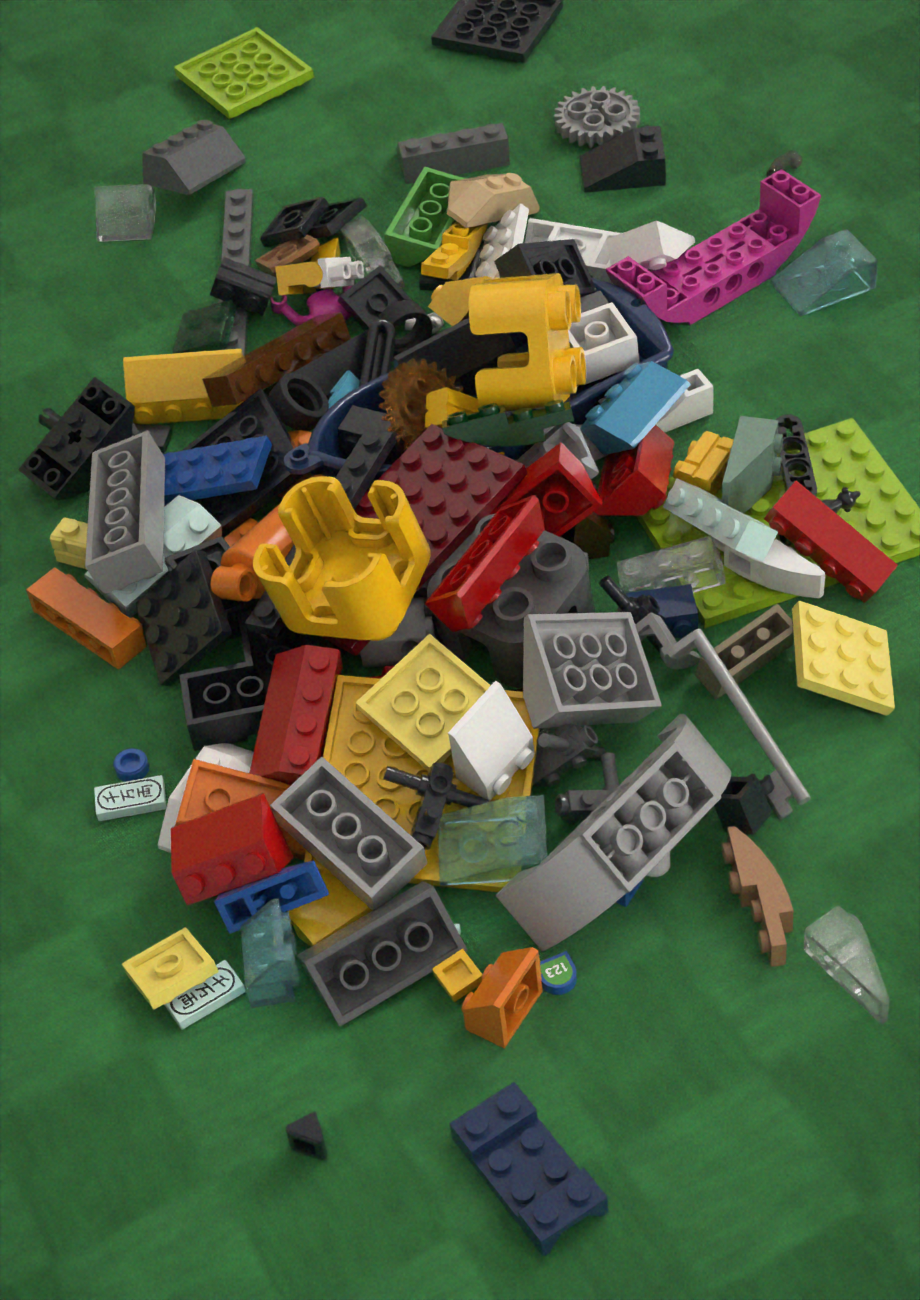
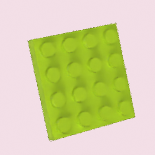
M258 27L174 66L175 75L228 119L237 117L241 113L260 106L262 103L314 78L311 67Z

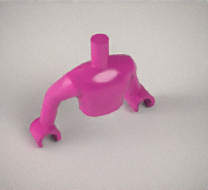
M352 286L342 287L343 293ZM332 289L321 290L307 299L308 316H302L288 305L287 295H281L282 302H275L273 297H270L271 310L277 314L283 313L295 326H299L317 315L342 312L345 321L351 317L337 301L339 297Z

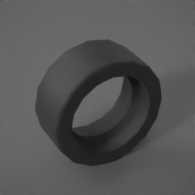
M403 300L395 302L388 306L378 317V319L390 321L395 329L402 322L416 318L412 330L406 336L395 340L393 357L429 339L432 335L433 325L430 317L414 301Z
M285 374L269 393V399L282 422L294 430L312 431L329 408L327 397L322 389L311 379L301 374ZM290 395L300 400L307 410L299 406Z

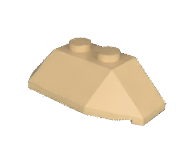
M514 173L472 177L451 181L449 185L447 215L466 228L501 221L503 215L508 210L513 211L520 203L529 209L528 215L538 213L540 207L532 188L521 181L522 178Z

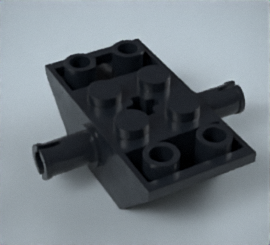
M94 377L62 417L51 408L43 410L49 416V419L41 413L39 414L38 422L50 431L18 470L57 501L89 492L92 452L132 436L135 406Z

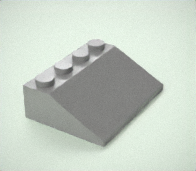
M631 612L528 614L524 617L523 697L533 729L561 727L565 724L584 726L637 722L662 707Z

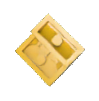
M321 874L329 892L328 896L279 914L293 925L297 936L311 947L373 911L333 874Z

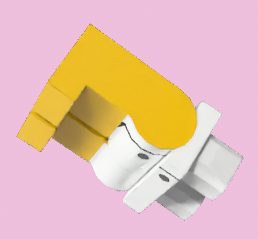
M351 257L320 258L318 262H305L275 267L279 295L316 293V287L353 286L354 279L364 278L363 262H351Z

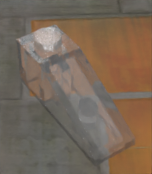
M837 905L805 928L803 950L882 1025L888 1019L890 999L868 937L860 920L855 915L848 914Z

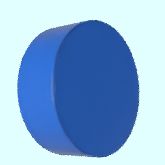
M135 748L126 749L120 752L114 759L113 765L116 775L124 782L143 779L149 771V762L142 750Z

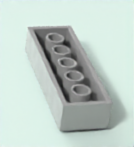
M148 430L92 452L85 567L103 594L124 589L132 583L143 579H150L163 572L165 457Z

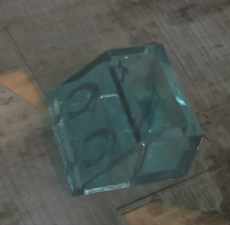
M279 898L271 899L240 926L245 986L251 1008L296 1001L294 986L301 985L298 964L295 963L297 945L294 932L292 933L289 912L282 913Z

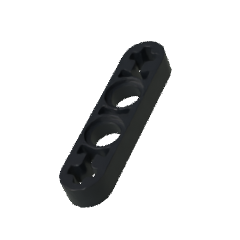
M781 415L776 420H778V434H783L781 453H777V455L782 457L781 474L785 492L797 480L817 497V486L802 422L794 415ZM786 429L792 432V436L787 437ZM789 448L798 449L800 452L797 454H788L785 452V450ZM793 470H801L805 472V474L802 476H793L789 472Z

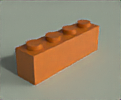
M54 567L26 589L35 613L118 670L147 647L142 624L135 617L129 618L123 614L114 603H107L93 589H86L80 585L71 574H64Z

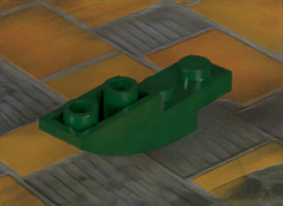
M563 400L550 401L544 404V408L534 411L531 408H522L514 411L513 416L507 417L505 405L498 407L496 403H491L479 407V412L466 415L465 411H460L448 415L447 420L442 421V429L445 435L470 443L474 442L489 446H518L546 441L544 428L572 422L574 417L570 401L563 403Z

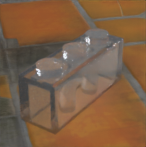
M712 536L617 562L620 589L625 594L691 584L694 593L726 584L722 557Z

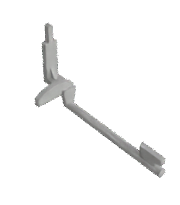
M650 612L635 624L640 641L647 636H657L663 646L660 649V657L665 665L671 669H684L698 663L701 657L697 652L692 651L697 647L776 769L770 774L775 786L774 790L765 797L778 818L783 819L793 812L788 801L790 798L794 797L799 805L807 803L811 799L807 790L703 631L696 629L676 642L659 615Z

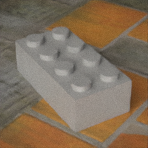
M323 757L317 760L270 805L277 823L371 910H375L390 901L427 865L424 847Z

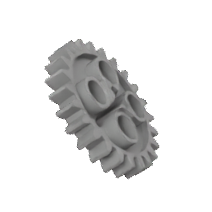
M592 86L591 91L581 88L580 94L573 91L572 98L564 96V102H558V108H555L554 115L555 127H557V133L562 134L563 139L569 137V143L578 141V146L588 143L589 148H591L594 143L601 145L632 128H637V125H640V106H638L637 100H633L632 95L625 96L624 90L616 93L615 87L609 91L606 90L605 86H602L600 90H596Z

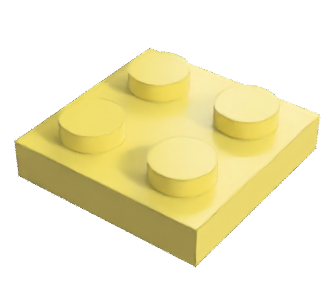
M186 927L122 963L127 976L153 1010L171 1002L178 995L204 983L209 977L219 972L214 960Z

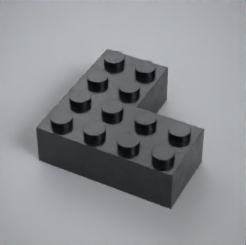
M253 610L237 613L246 662L179 675L186 723L194 751L201 750L204 746L246 741L249 735L258 734L275 655L303 645H311L309 634L293 632L286 625L283 626L277 637L250 632L245 622Z

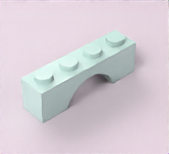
M678 478L669 491L663 508L732 549L762 562L778 531L722 503L721 499Z

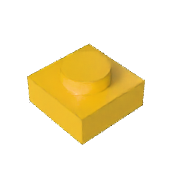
M463 948L432 968L434 976L453 1002H456L481 984L483 974Z

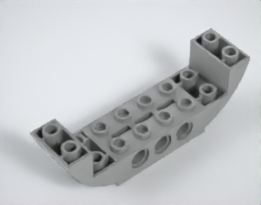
M679 714L658 735L662 744L538 866L518 872L495 895L541 951H545L568 938L602 914L626 893H629L722 798L721 794L726 789L732 772L685 714Z

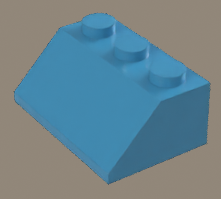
M653 361L642 364L634 363L624 372L625 378L622 382L615 384L605 393L606 399L603 403L596 405L586 414L587 420L580 429L603 455L634 449L691 385L689 381Z

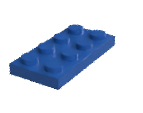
M266 435L163 454L165 457L164 505L169 504L178 495L190 500H197L257 489L272 447L271 441Z

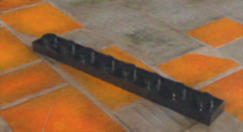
M365 429L337 474L336 479L340 481L354 510L397 442L393 432ZM293 545L285 558L289 567L296 554L295 545ZM265 590L245 624L250 632L277 637L285 623Z

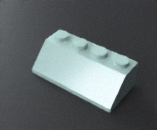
M178 495L164 507L163 572L150 579L137 581L124 589L114 590L107 594H103L88 571L84 574V577L109 602L114 603L123 614L131 618L138 612L135 603L169 573L165 564V557L222 536V525L199 503Z

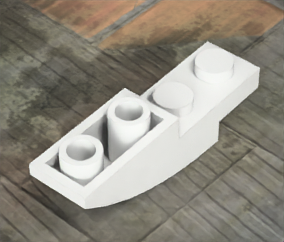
M709 535V542L724 552V566L752 582L770 589L802 597L821 598L824 595L825 572L818 565L809 562L793 548L787 547L777 539L773 541L762 562L732 549Z

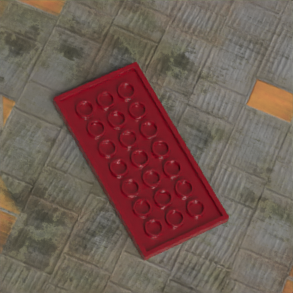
M431 424L378 479L393 482L401 487L431 550L430 560L416 592L475 530L478 522L488 516L528 474L524 464L477 443H470L447 436L443 433L442 428ZM369 488L354 511L363 518L379 519L367 495L370 490ZM320 636L354 656H357L370 642V640Z

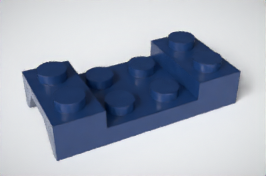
M515 1082L449 1123L453 1141L543 1257L550 1253L564 1231L588 1215L602 1217L609 1212L606 1194L584 1167L582 1169L577 1167L539 1120L537 1109Z

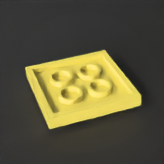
M798 601L792 608L797 686L888 716L895 709L887 630Z
M429 634L355 703L361 713L430 772L433 763H443L452 754L448 732L491 685Z

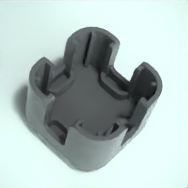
M495 514L482 518L476 525L475 530L435 572L428 583V599ZM545 530L537 539L539 541L537 548L528 556H524L519 562L520 570L515 576L507 581L505 580L502 584L500 596L490 605H486L481 611L482 619L475 627L470 630L466 628L452 632L432 612L442 645L461 661L465 662L473 651L470 638L481 642L489 650L496 678L515 688H523L524 617L526 615L595 613L585 554L576 544Z

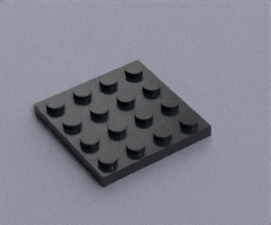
M458 0L432 34V45L524 63L562 10L563 0Z
M261 388L182 450L266 435L272 443L257 489L192 500L199 503L222 525L223 538L305 475L292 474L286 470L284 457L296 446L268 395Z

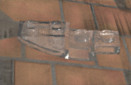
M361 215L351 219L338 230L354 260L363 262L366 276L381 265L401 288L405 287L404 280L392 261L389 249L365 217Z

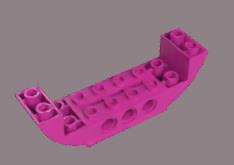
M781 169L760 181V209L685 251L677 259L667 262L666 267L648 271L628 256L606 268V273L614 285L638 297L641 300L640 305L646 304L658 318L666 322H685L688 325H692L776 275V270L789 258L807 232L816 214L821 195Z

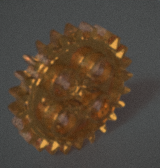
M412 359L407 363L403 362L387 374L389 378L382 382L386 389L379 393V396L386 400L379 405V408L387 410V414L382 417V420L390 421L391 425L387 431H396L397 436L395 438L397 442L405 441V451L427 429L425 427V416L428 412L426 409V395L429 392L445 387L458 392L463 390V386H454L455 376L449 379L446 377L447 368L444 367L437 371V363L433 362L427 365L426 359H422L419 362Z

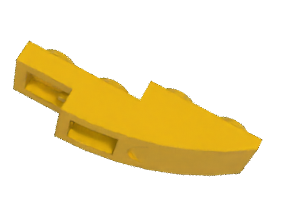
M456 221L442 234V245L421 264V275L458 280L473 260L482 242L488 223L466 228Z

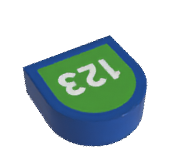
M567 951L540 961L542 988L546 992L553 995H563L575 987L577 982L576 967Z

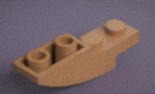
M735 826L728 827L727 842L722 843V855L724 863L731 864L733 871L729 872L731 893H738L741 908L750 906L753 921L760 922L762 930L758 931L759 947L761 953H768L770 966L786 965L787 943L784 933L793 931L794 915L788 892L781 877L762 850Z

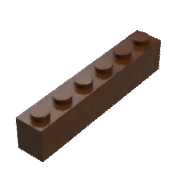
M342 312L317 315L203 378L202 380L212 407L239 404L252 396L260 388L262 390L279 381L285 374L293 373L349 341L351 337Z

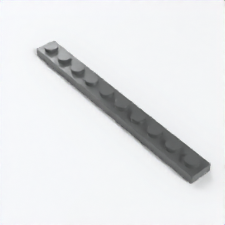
M252 189L226 191L222 260L226 257L251 267L254 207ZM219 299L216 350L242 349L243 356H245L247 352L248 310Z

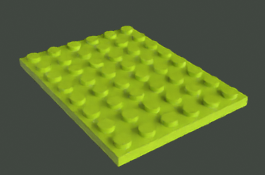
M850 418L804 433L816 481L817 498L820 500L837 499L838 494L844 487H847L851 492L859 491L861 495L857 498L851 511L845 512L844 509L840 508L836 514L895 563L919 556L920 508L855 420ZM789 448L785 450V452L788 454H797L800 452L798 449ZM793 470L789 472L793 476H802L805 474V472L801 470ZM781 473L780 476H774L771 489L745 512V515L769 526V523L763 518L785 493ZM674 477L668 478L667 496L676 481ZM722 486L720 487V489L718 490V492L715 494V496L718 497V498L721 499V500H722ZM665 501L656 510L651 508L643 516L636 515L679 586L691 584L698 618L704 628L798 597L797 595L780 592L752 582L724 566V552L709 542V534L663 508ZM794 544L788 546V547L793 548L800 556H802L803 558H805V559L808 560L809 562L818 565V564H817L815 561H813L809 556L807 557V556H804V555L800 554V553L796 550V548L794 547ZM825 575L824 588L840 583L835 578Z

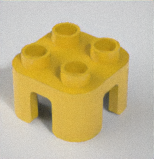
M560 273L484 279V283L472 285L469 293V323L471 332L475 335L523 332L528 338L529 352L503 354L498 357L497 368H484L476 373L475 385L479 407L496 403L498 407L505 405L506 411L522 408L542 409L544 404L550 401L563 400L564 403L570 397V394L576 393L577 385L585 384L586 360L583 347L570 348L568 334L571 323L580 322L581 300L577 284L563 285Z
M319 476L306 479L296 484L285 494L279 505L278 515L295 545V557L289 567L277 545L260 544L253 558V568L283 622L291 631L300 634L380 641L388 638L397 630L407 612L431 556L429 544L400 486L384 480H375L367 495L379 519L363 518L357 515L340 481L334 477Z

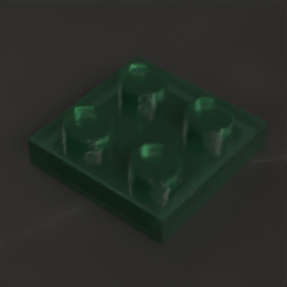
M228 300L214 303L211 306L183 313L172 354L215 351L227 348L237 310L234 302Z

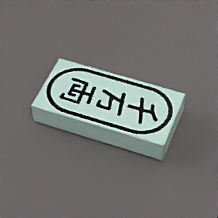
M162 775L94 787L98 821L165 810L167 808L165 784Z
M226 960L216 965L219 972L209 977L204 983L190 988L175 997L171 1002L164 1004L181 1030L246 992L244 984Z

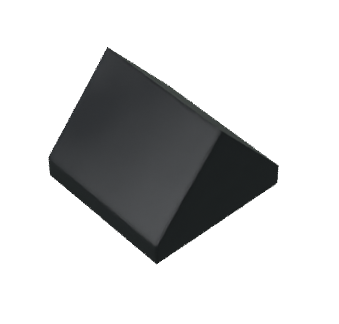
M316 1111L287 1125L285 1131L292 1151L321 1161L327 1160L328 1153Z

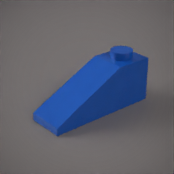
M313 860L285 867L275 875L221 893L214 902L229 934L328 896L329 892Z

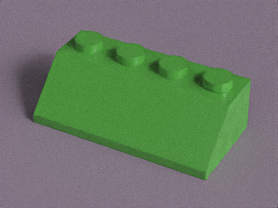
M424 167L385 233L383 260L411 267L426 260L442 245V234L456 221L447 215L450 182L466 178Z

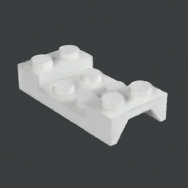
M530 218L524 243L574 239L589 274L593 275L594 279L612 283L606 273V268L610 267L611 264L605 239L621 233Z

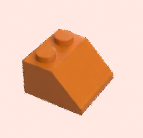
M529 947L503 952L494 964H489L486 967L481 978V984L475 992H470L466 996L462 1005L465 1029L505 1049L543 992L539 950Z

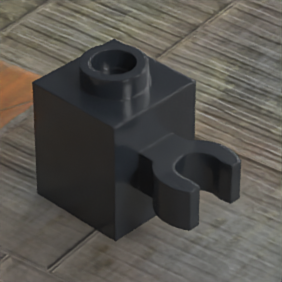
M750 774L748 777H731L726 789L721 794L722 798L714 805L725 832H727L728 827L734 826L745 835L754 834L760 829L761 825L772 813L765 797L775 787L770 775H765L761 781L758 780L755 774Z

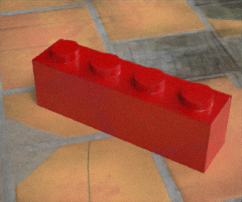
M797 480L763 518L772 529L778 531L777 534L783 535L791 541L800 554L809 556L820 566L825 575L835 578L845 586L849 595L860 599L864 603L877 592L898 566V564Z

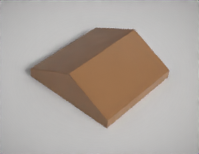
M306 235L304 238L280 244L256 259L255 262L264 273L276 277V266L302 263L318 253L320 243L318 239Z

